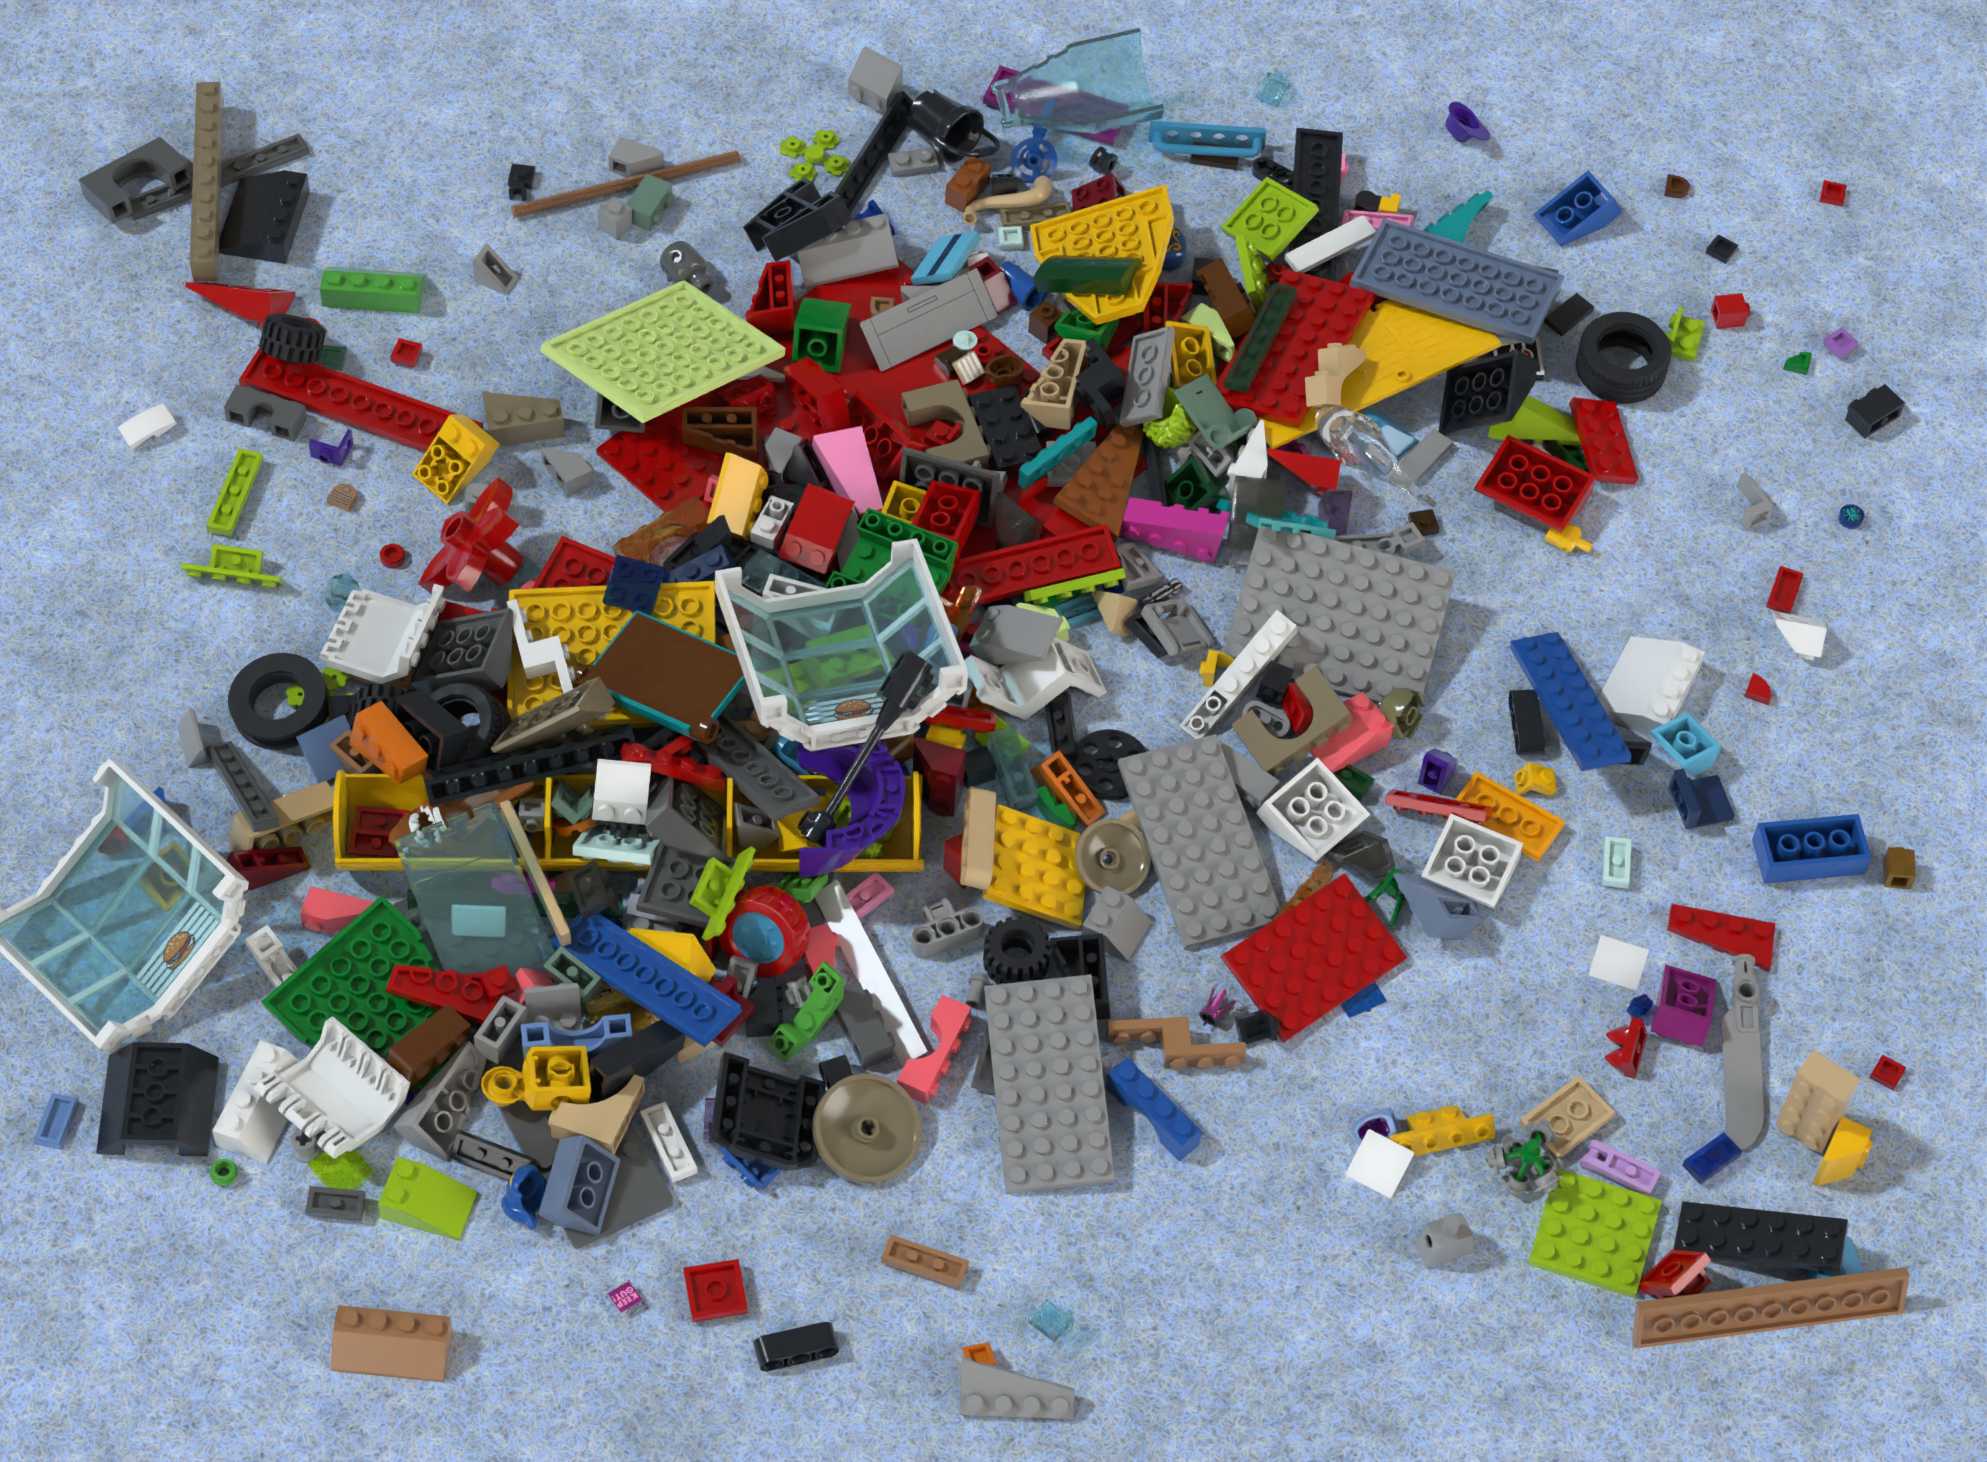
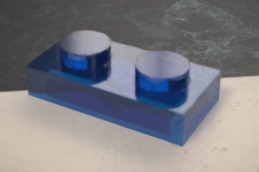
M1723 1132L1685 1159L1682 1166L1701 1185L1738 1159L1742 1151Z

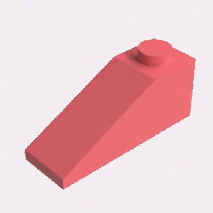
M310 886L300 912L302 926L314 932L320 930L326 932L343 930L374 902Z
M828 923L810 928L809 946L802 956L810 979L823 961H826L833 968L835 966L836 948L839 947V940L836 932H831Z

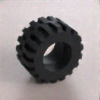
M289 314L268 315L265 318L259 347L268 355L283 361L297 364L317 363L320 360L326 330L319 324L303 317Z
M389 684L367 685L364 688L358 689L353 698L349 722L351 730L353 729L356 713L380 701L394 713L396 697L410 692Z
M1017 916V920L1008 917L1006 922L1001 920L996 922V928L992 926L989 929L984 941L983 966L985 971H988V977L990 979L995 977L997 985L1042 980V976H1045L1048 971L1051 941L1048 940V933L1046 931L1043 932V927L1040 924L1034 925V920L1028 919L1024 921L1023 917ZM1012 947H1019L1028 951L1030 955L1025 958L1015 959L1007 956L1004 951Z

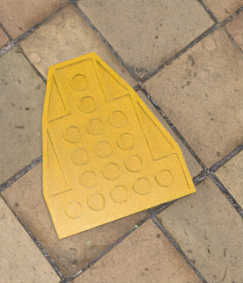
M1163 184L1030 225L1034 254L1039 265L1052 255L1140 258L1141 264L1126 295L1062 293L1073 306L1096 325L1111 322L1144 311L1161 274L1174 224V216L1167 185Z

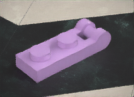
M1592 1140L1590 1142L1588 1154L1584 1155L1580 1161L1582 1168L1588 1171H1595L1640 1194L1651 1195L1661 1175V1171L1600 1141ZM1602 1156L1606 1158V1160L1603 1162L1597 1158Z

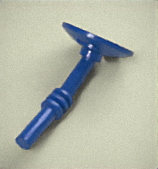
M1047 99L1040 119L1036 121L1032 130L1033 138L1021 141L1011 154L1012 170L1019 179L1025 182L1034 183L1035 179L1040 176L1049 178L1057 167L1058 158L1055 148L1048 141L1042 139L1046 136L1047 129L1049 128L1048 121L1056 103L1053 99ZM1040 144L1044 145L1049 151L1043 152L1039 148ZM1026 145L1027 147L1022 150L1020 158H1017L1020 149ZM1051 160L1049 167L1041 173L1040 171L1046 166L1047 161ZM1024 165L1027 169L1033 170L1032 175L1023 173L1018 167Z

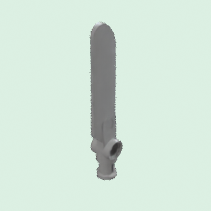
M1740 954L1732 958V965L1735 966V977L1732 979L1733 994L1731 1002L1734 1007L1723 1016L1721 1022L1726 1136L1728 1146L1735 1151H1746L1753 1146L1761 1133L1764 1123L1758 1003L1760 988L1757 984V978L1753 973V966L1756 964L1755 957L1749 954ZM1741 993H1747L1750 997H1744Z

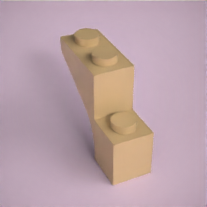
M1342 343L1327 344V348L1318 349L1319 371L1314 372L1315 376L1305 377L1307 407L1326 408L1341 405L1343 381L1366 360V349H1357L1354 344L1342 345Z

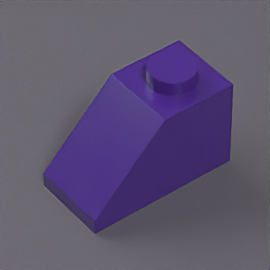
M1436 748L1426 752L1418 784L1441 795L1455 773L1458 759Z

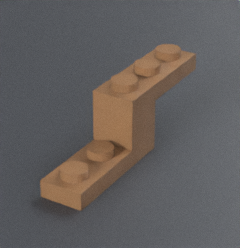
M1188 1017L1109 1020L1107 1022V1043L1114 1042L1115 1044L1123 1045L1131 1041L1152 1043L1160 1040L1164 1068H1171L1173 1070H1182L1186 1067L1208 1069L1218 1065L1232 1068L1244 1064L1245 1042L1191 1045Z

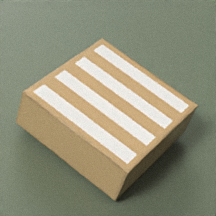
M975 351L969 352L952 363L963 385L985 373Z

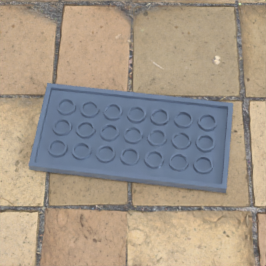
M1383 219L1350 280V287L1375 292V295L1532 345L1561 288L1564 275Z

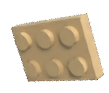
M1578 1075L1519 1120V1125L1528 1134L1526 1126L1529 1122L1537 1123L1541 1119L1548 1120L1551 1123L1552 1131L1557 1134V1140L1555 1142L1549 1141L1546 1146L1541 1148L1545 1152H1549L1553 1158L1560 1159L1613 1119L1616 1112Z

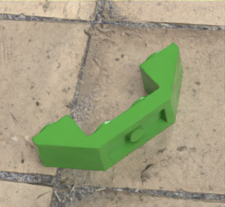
M826 961L821 963L810 979L809 983L815 989L791 1023L780 1024L766 1044L784 1062L791 1059L818 1036L844 998V978Z

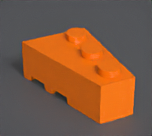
M382 701L356 713L349 742L350 746L399 785L425 771L429 757L428 754Z

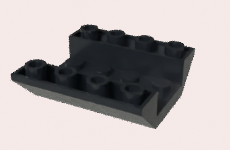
M132 1042L109 1054L96 1153L102 1155H125L126 1145L178 1146L180 1156L208 1157L219 1057L189 1043Z

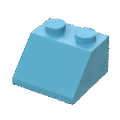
M1689 713L1683 714L1650 732V735L1685 770L1694 776L1713 767L1722 747Z

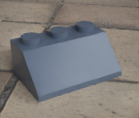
M584 1135L561 1138L538 1214L557 1226L599 1235L621 1159Z

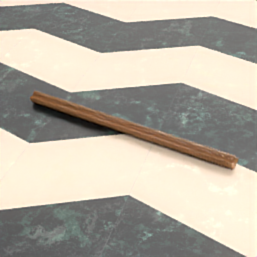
M734 150V152H726L714 157H706L689 163L686 162V164L681 163V165L661 168V170L658 169L655 172L653 170L652 172L641 173L638 176L633 175L621 180L616 179V181H608L607 183L588 186L584 189H576L559 195H551L547 198H539V200H531L527 203L511 205V210L514 218L515 216L518 218V215L521 217V214L527 216V213L529 215L530 212L531 214L533 212L536 213L535 211L538 213V210L541 212V209L544 212V209L547 211V208L550 210V207L551 209L555 208V206L558 208V205L561 207V204L564 207V204L567 206V203L570 205V202L571 204H573L572 202L575 203V201L578 203V200L584 202V199L587 201V198L590 200V197L591 199H593L592 197L596 199L595 196L598 198V195L604 197V194L606 196L607 193L608 195H610L609 193L612 194V192L615 194V191L618 193V190L619 192L621 190L624 192L623 189L627 191L626 188L628 190L629 188L632 190V187L635 189V186L638 187L646 174L669 181V178L672 180L671 177L675 179L674 177L677 178V176L680 178V175L683 177V174L684 176L686 174L689 176L688 173L692 175L691 172L697 174V171L700 173V170L701 172L705 171V169L708 171V168L711 170V167L714 170V167L717 169L716 166L720 168L719 165L725 167V164L728 166V163L729 165L733 164V162L736 164V161L738 163L739 161L741 162L739 152Z

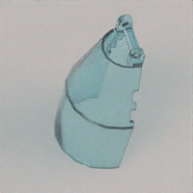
M1140 28L1071 43L1063 51L1056 55L1051 54L1047 57V60L1040 64L1032 65L1009 79L996 81L991 84L992 92L996 94L1001 111L1002 127L1006 129L1023 126L1095 134L1161 119L1164 113L1163 104L1154 105L1149 90L1142 57ZM1006 92H1010L1011 94V100L1015 114H1011L1007 98L1005 95Z

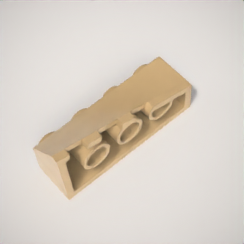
M1064 338L1050 358L1047 368H1043L1037 383H1034L1030 388L1027 398L1024 397L1021 402V407L1045 427L1067 430L1071 428L1079 397L1075 389L1077 387L1075 377L1086 370L1088 365V358L1085 354L1087 352L1086 341Z

